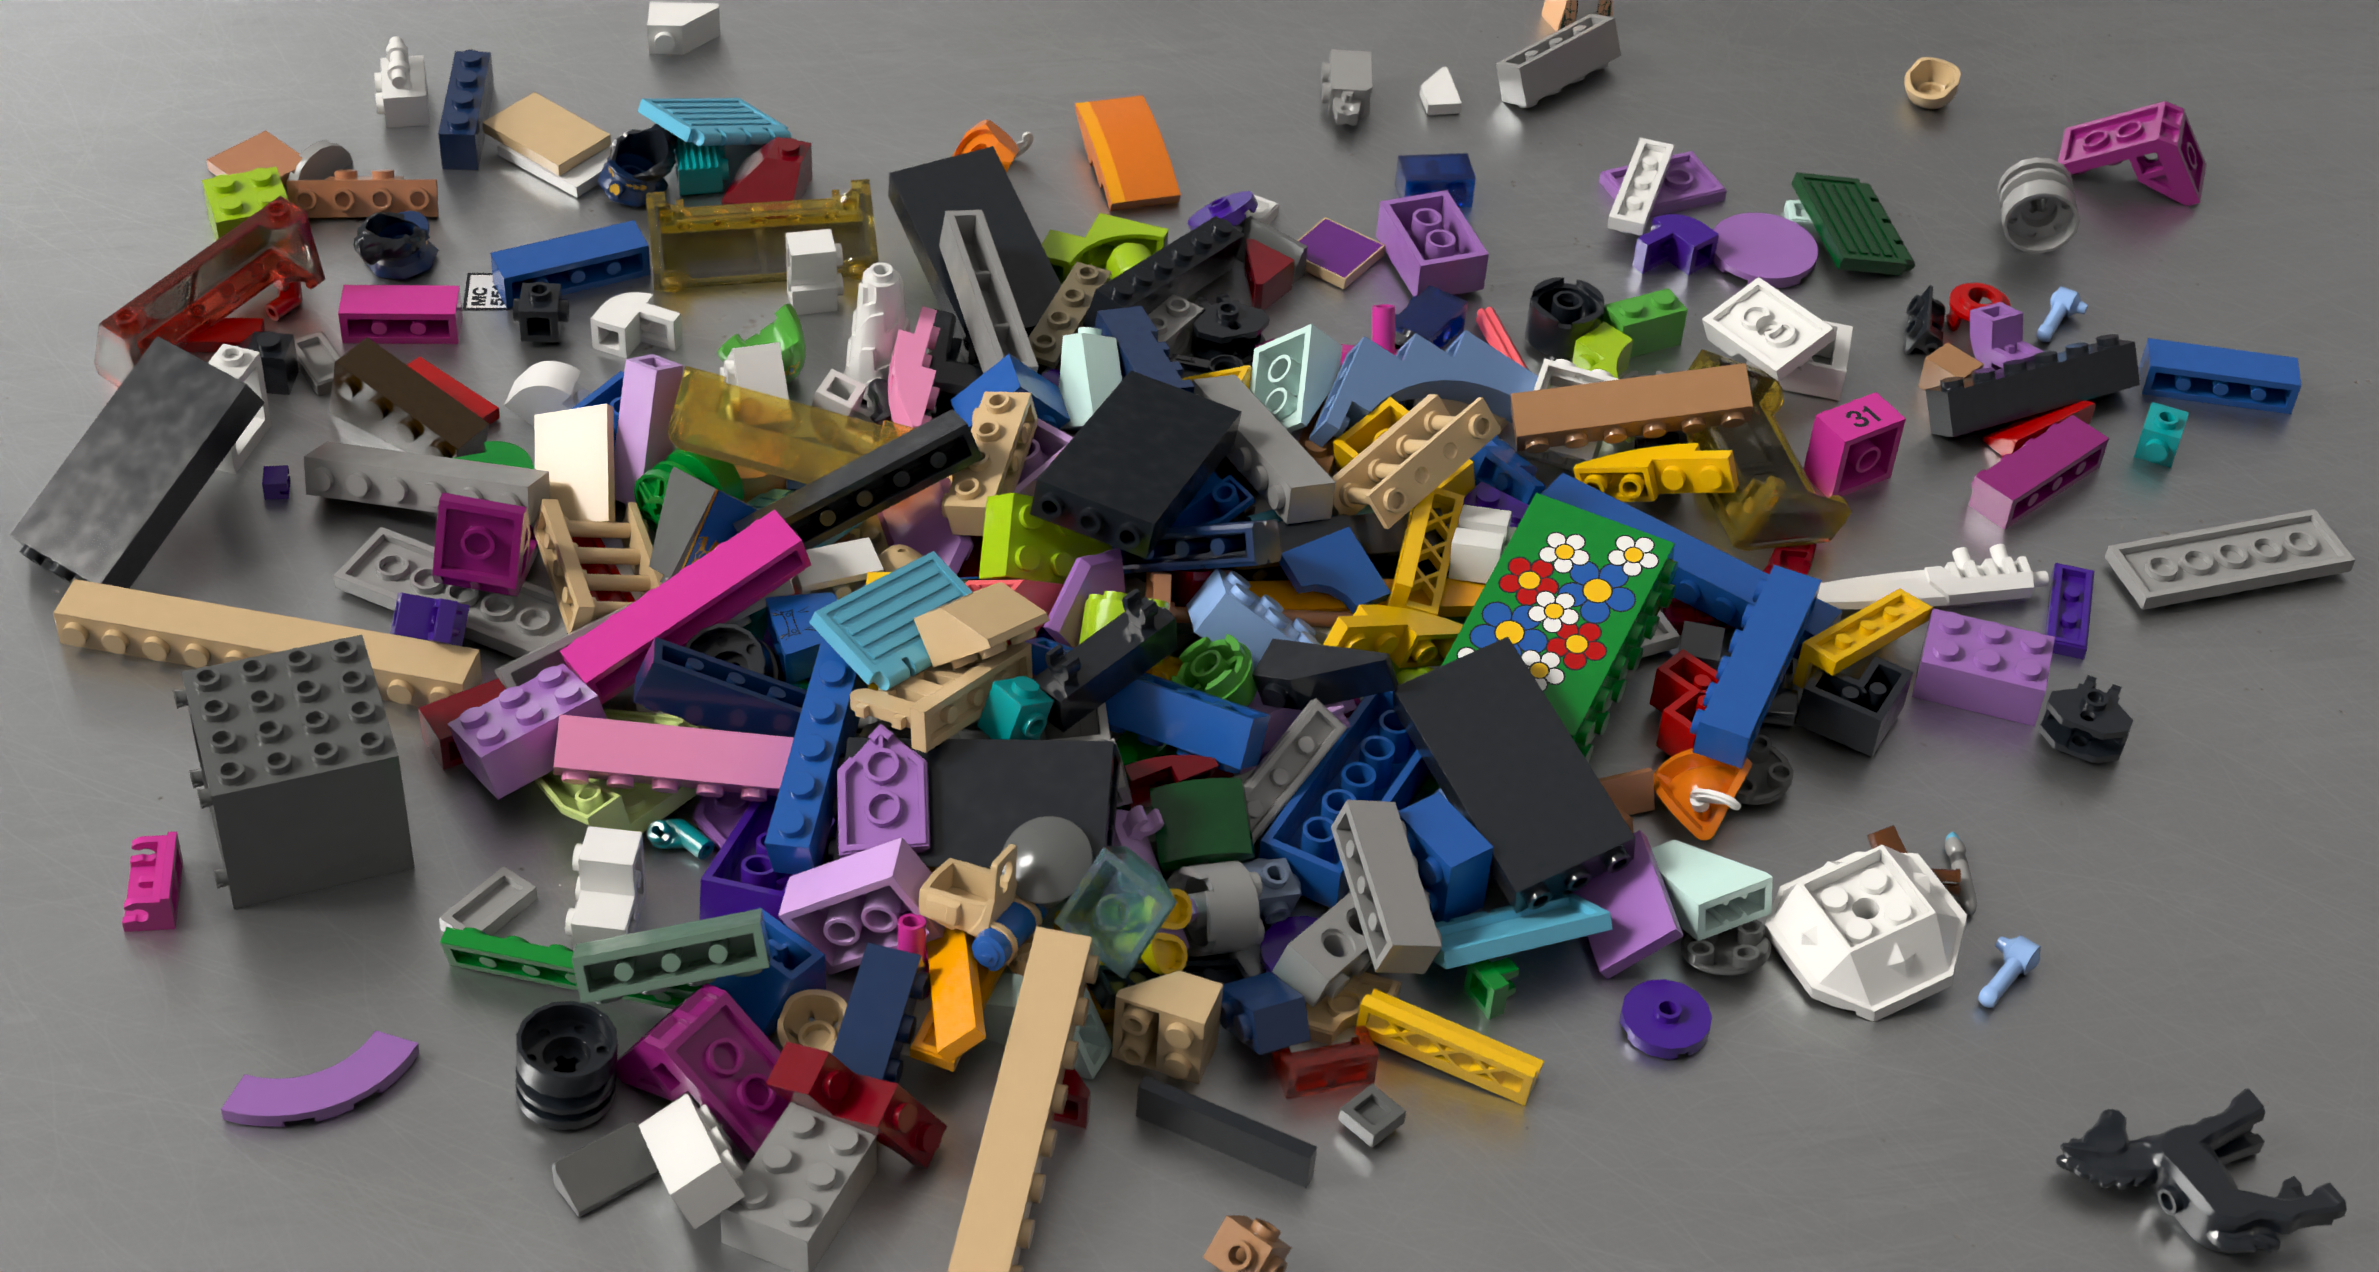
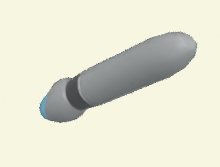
M1951 832L1946 837L1945 850L1950 857L1951 869L1957 868L1961 870V882H1955L1959 883L1960 896L1958 898L1964 912L1971 915L1976 911L1977 899L1965 855L1966 848L1955 832Z

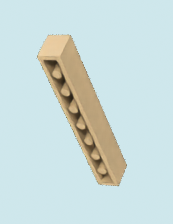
M1036 927L948 1272H1023L1024 1270L1023 1266L1017 1264L1021 1248L1029 1249L1033 1238L1035 1220L1029 1219L1032 1203L1040 1204L1044 1194L1046 1175L1040 1174L1043 1158L1051 1159L1055 1149L1057 1130L1051 1129L1054 1114H1063L1068 1093V1085L1062 1084L1065 1070H1073L1077 1059L1079 1042L1073 1041L1076 1025L1084 1027L1087 1019L1089 998H1084L1087 983L1095 984L1098 974L1100 956L1093 955L1092 937Z

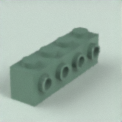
M761 908L579 943L575 946L572 962L581 1003L595 1001L596 1004H607L618 1001L625 995L642 992L643 995H653L664 992L672 986L687 983L690 986H699L711 983L718 977L733 974L737 977L751 976L760 973L764 968L770 967L771 951Z

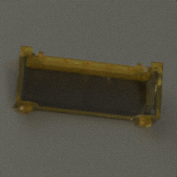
M869 179L851 180V189L847 193L840 195L839 189L832 190L831 198L684 207L683 199H677L676 205L669 204L665 200V192L646 193L647 234L654 290L679 292L684 288L787 281L786 233L831 229L834 243H841L843 266H837V273H841L842 277L862 280L863 272L879 261Z
M1702 349L1688 370L1742 363ZM1746 364L1753 403L1751 421L1745 422L1742 426L1736 428H1724L1722 425L1706 427L1697 433H1686L1688 444L1699 443L1700 451H1733L1739 482L1735 493H1706L1732 546L1735 548L1752 551L1830 542L1839 529L1844 526L1852 511L1846 500L1841 496L1833 495L1826 498L1817 495L1774 417V414L1780 410L1784 401L1780 383L1764 370Z

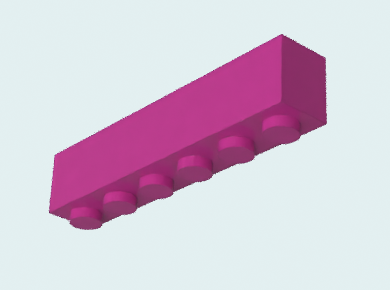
M773 510L764 517L755 520L749 527L728 541L719 544L714 550L693 564L681 569L679 573L655 589L646 592L637 601L620 612L611 615L605 622L593 630L576 638L570 645L562 649L560 653L568 668L598 695L602 705L635 683V677L655 637L685 647L688 641L701 629L727 622L812 564L801 538L778 512Z

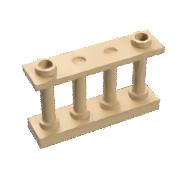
M1429 394L1332 477L1336 482L1332 508L1333 517L1340 514L1356 515L1366 505H1369L1385 529L1392 527L1502 431L1484 398L1478 397L1457 416H1450L1439 395Z
M558 499L541 500L533 532L568 634L595 621L596 618H602L632 603L597 601L595 597H591L590 591L641 592L643 597L646 592L662 584L660 580L663 574L649 567L653 546L648 535L647 521L642 519L636 502H628L623 522L570 521L567 516H563ZM571 537L617 538L622 540L624 548L578 547L577 543L572 542ZM580 564L631 565L634 575L587 574L586 570H582Z

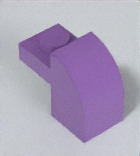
M2002 302L1970 310L1971 346L1976 360L1984 364L1983 368L2002 369L2003 363L2006 361L2023 359L2027 362L2035 360L2034 354L2044 352L2023 341L2022 312Z

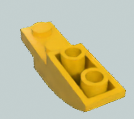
M1699 443L1634 449L1576 464L1573 468L1575 479L1622 502H1653L1659 494L1735 493L1739 486L1733 451H1700Z
M1359 605L1353 616H1338L1323 645L1388 653L1389 657L1399 668L1441 666L1463 624L1407 608L1385 605Z

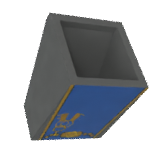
M673 467L669 475L649 567L663 574L660 582L664 583L679 573L684 567L693 564L714 550L719 544L737 535L732 523L752 514L758 509Z

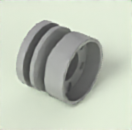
M2039 157L2022 160L2008 168L2000 178L1997 189L2006 239L2015 248L2024 252L2039 254L2055 251L2067 244L2077 233L2080 222L2071 173L2063 164L2050 158Z

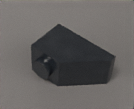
M254 331L237 346L260 352L266 393L290 395L299 372L294 334Z

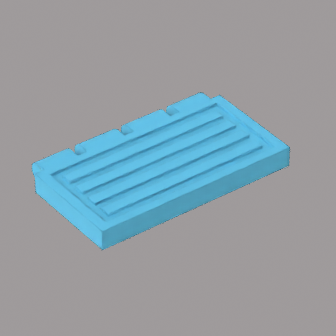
M641 98L638 112L685 142H692L697 146L766 145L776 137L792 138L787 126L741 98Z
M932 551L815 611L809 623L867 685L874 682L881 690L887 691L909 679L910 676H914L932 666L914 618L970 594L972 591Z
M1560 893L1553 896L1547 904L1538 909L1532 910L1527 908L1517 914L1512 906L1508 905L1491 909L1490 913L1482 911L1450 919L1449 923L1445 921L1435 922L1436 928L1441 933L1442 947L1433 962L1445 969H1450L1613 930L1611 912L1574 893L1568 895Z

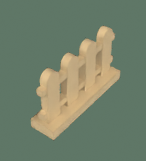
M1026 642L1016 645L1010 644L1006 647L1007 650L982 659L980 653L977 652L978 660L953 669L951 662L934 668L932 665L887 691H883L879 687L878 691L868 688L854 690L850 693V707L855 711V716L866 718L871 716L892 723V727L899 730L905 727L910 728L912 749L927 753L980 718L994 681L1011 679L1017 676H1026L1032 679L1031 644Z

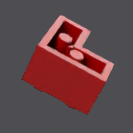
M1684 649L1657 668L1649 703L1662 712L1656 747L1671 757L1682 751L1694 748L1696 735L1690 733L1693 718L1698 708L1706 709L1703 706V701L1710 682L1717 684L1719 682L1716 679V670Z

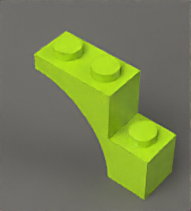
M1099 213L1086 237L1050 229L1042 242V246L1062 285L1076 262L1093 265L1101 269L1106 268L1112 251L1121 244H1142L1149 249L1151 255L1168 245L1169 229Z
M1603 322L1595 330L1586 333L1576 340L1572 363L1578 368L1589 371L1601 369L1611 373L1614 378H1618L1628 369L1633 339ZM1635 436L1627 437L1625 441L1631 443L1634 441Z

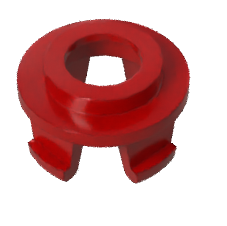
M1984 283L1961 284L1950 293L1949 314H1946V323L1952 331H1956L1962 319L1970 322V310L1999 302L2010 306V301L2003 292L1991 285ZM1985 297L1991 300L1992 303L1980 304V301Z

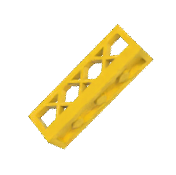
M1436 487L1411 509L1388 606L1438 615L1450 563L1452 540L1456 527H1458L1465 495ZM1432 502L1453 507L1452 512L1439 517L1431 507ZM1436 529L1445 542L1432 546L1425 538V533ZM1429 559L1438 571L1425 576L1417 565L1419 562ZM1422 589L1431 600L1430 606L1408 600L1410 593Z
M1901 588L1895 590L1804 641L1792 681L1793 684L1804 688L1818 667L1832 676L1929 621L1933 607Z
M1374 989L1371 995L1366 994L1360 1005L1355 1034L1518 1104L1526 1105L1542 1070L1543 1060L1377 989Z

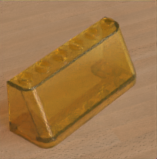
M685 366L670 419L668 434L672 443L685 452L799 483L809 484L915 428L887 420L883 421V425L871 423L726 383L727 378L725 376Z

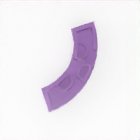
M375 1030L366 1043L355 1053L338 1064L322 1071L305 1076L281 1079L262 1078L244 1074L221 1108L223 1120L252 1126L281 1127L284 1126L286 1121L315 1118L317 1122L354 1109L353 1104L376 1091L382 1093L396 1082L420 1054L419 1045L417 1042Z

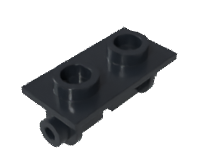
M1931 285L1921 296H1914L1906 310L1908 325L1904 336L1907 337L1905 353L1908 355L1915 347L1930 355L1943 346L1944 332L1941 330L1944 328L1946 308L1939 300L1932 298L1933 286Z

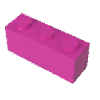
M343 285L338 311L342 343H360L368 337L376 344H459L463 318L460 286Z

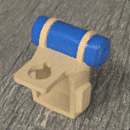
M1009 844L992 862L990 869L949 858L930 875L919 892V914L949 929H960L975 936L976 938L972 944L973 956L981 965L988 967L990 971H996L1010 962L1024 942L1035 934L1036 927L1041 926L1047 915L1045 907L1028 902L1015 894L1017 888L1018 846ZM1006 865L1005 874L1001 875L1003 868Z

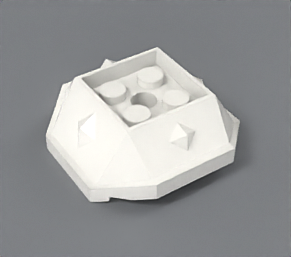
M1882 844L1867 852H1854L1837 861H1828L1824 867L1780 886L1772 905V914L1768 915L1765 922V936L1811 998L1834 1007L1856 1011L1857 1016L1876 1022L1952 986L1966 929L1967 914L1918 853H1901Z

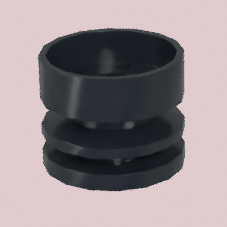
M718 623L703 628L685 646L697 652L786 682L774 649L750 631L736 624Z
M576 1001L552 1002L539 1007L522 1020L516 1034L517 1065L515 1089L517 1104L526 1117L540 1126L556 1130L580 1129L595 1123L610 1110L616 1096L618 1039L616 1027L608 1015L589 1004Z

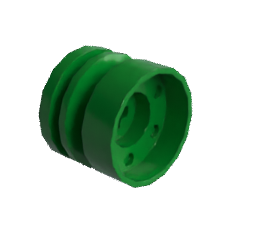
M701 439L687 440L669 454L664 461H660L651 470L643 474L636 481L634 488L635 500L639 511L655 533H657L669 475L673 467L743 501L744 497L742 480L733 463L721 450Z

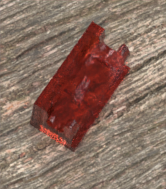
M1356 1026L1355 1032L1357 1037H1352L1350 1042L1291 1052L1289 1047L1278 1049V1052H1272L1271 1061L1286 1100L1375 1083L1379 1052L1377 1047L1374 1046L1366 1026Z

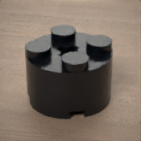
M1555 277L1544 280L1534 287L1529 303L1525 340L1536 350L1548 355L1549 360L1564 359L1570 361V359H1573L1576 340L1586 333L1595 330L1602 323L1604 297L1590 283L1577 279L1575 285L1564 283L1565 277Z

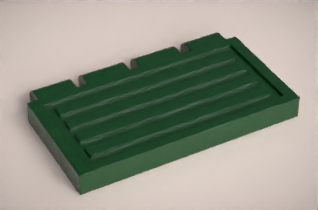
M1796 172L1791 184L1838 270L1902 275L1904 271H1910L1915 267L1912 256L1870 184L1861 183L1859 178Z

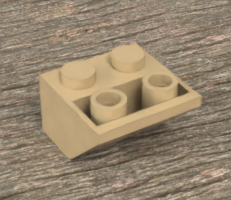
M999 582L914 618V621L933 668L951 662L953 669L978 660L977 652L980 653L982 659L1007 650V640H1010L1011 645H1016L1037 636L1034 628L1050 621L1047 612L1003 582Z
M1176 971L1120 989L1115 1000L1112 1057L1123 1060L1131 1065H1139L1167 1074L1175 1079H1183L1199 1084L1218 1044L1223 984L1186 972Z

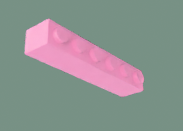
M559 714L553 775L562 776L561 781L570 784L583 785L589 783V778L607 780V786L613 788L631 789L634 787V783L652 784L651 790L662 793H677L679 787L695 788L696 794L704 797H722L723 791L741 793V799L763 802L767 801V796H778L794 738Z

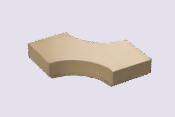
M1364 972L1359 977L1353 975L1346 987L1334 999L1326 996L1314 1007L1305 1001L1311 1040L1332 1046L1340 1033L1356 1025L1360 1005L1366 994L1371 995L1373 990L1377 989L1398 998L1402 982Z

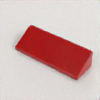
M2081 401L2028 416L1985 436L1983 441L2001 456L2011 455L2022 448L2029 439H2036L2045 433L2051 425L2059 424L2071 415H2074L2086 424H2090L2096 404L2091 401Z

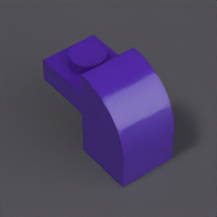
M1667 214L1654 217L1651 232L1637 238L1632 267L1644 274L1666 262H1670L1689 276L1713 264L1719 234L1701 221L1689 216Z
M398 593L390 634L462 646L470 605L448 599H434L408 593Z

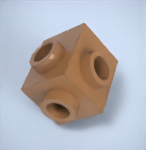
M1227 1215L1203 1258L1222 1272H1285L1287 1268L1285 1259L1292 1247L1280 1240L1278 1237L1281 1232L1263 1219L1255 1218L1253 1221L1248 1216Z

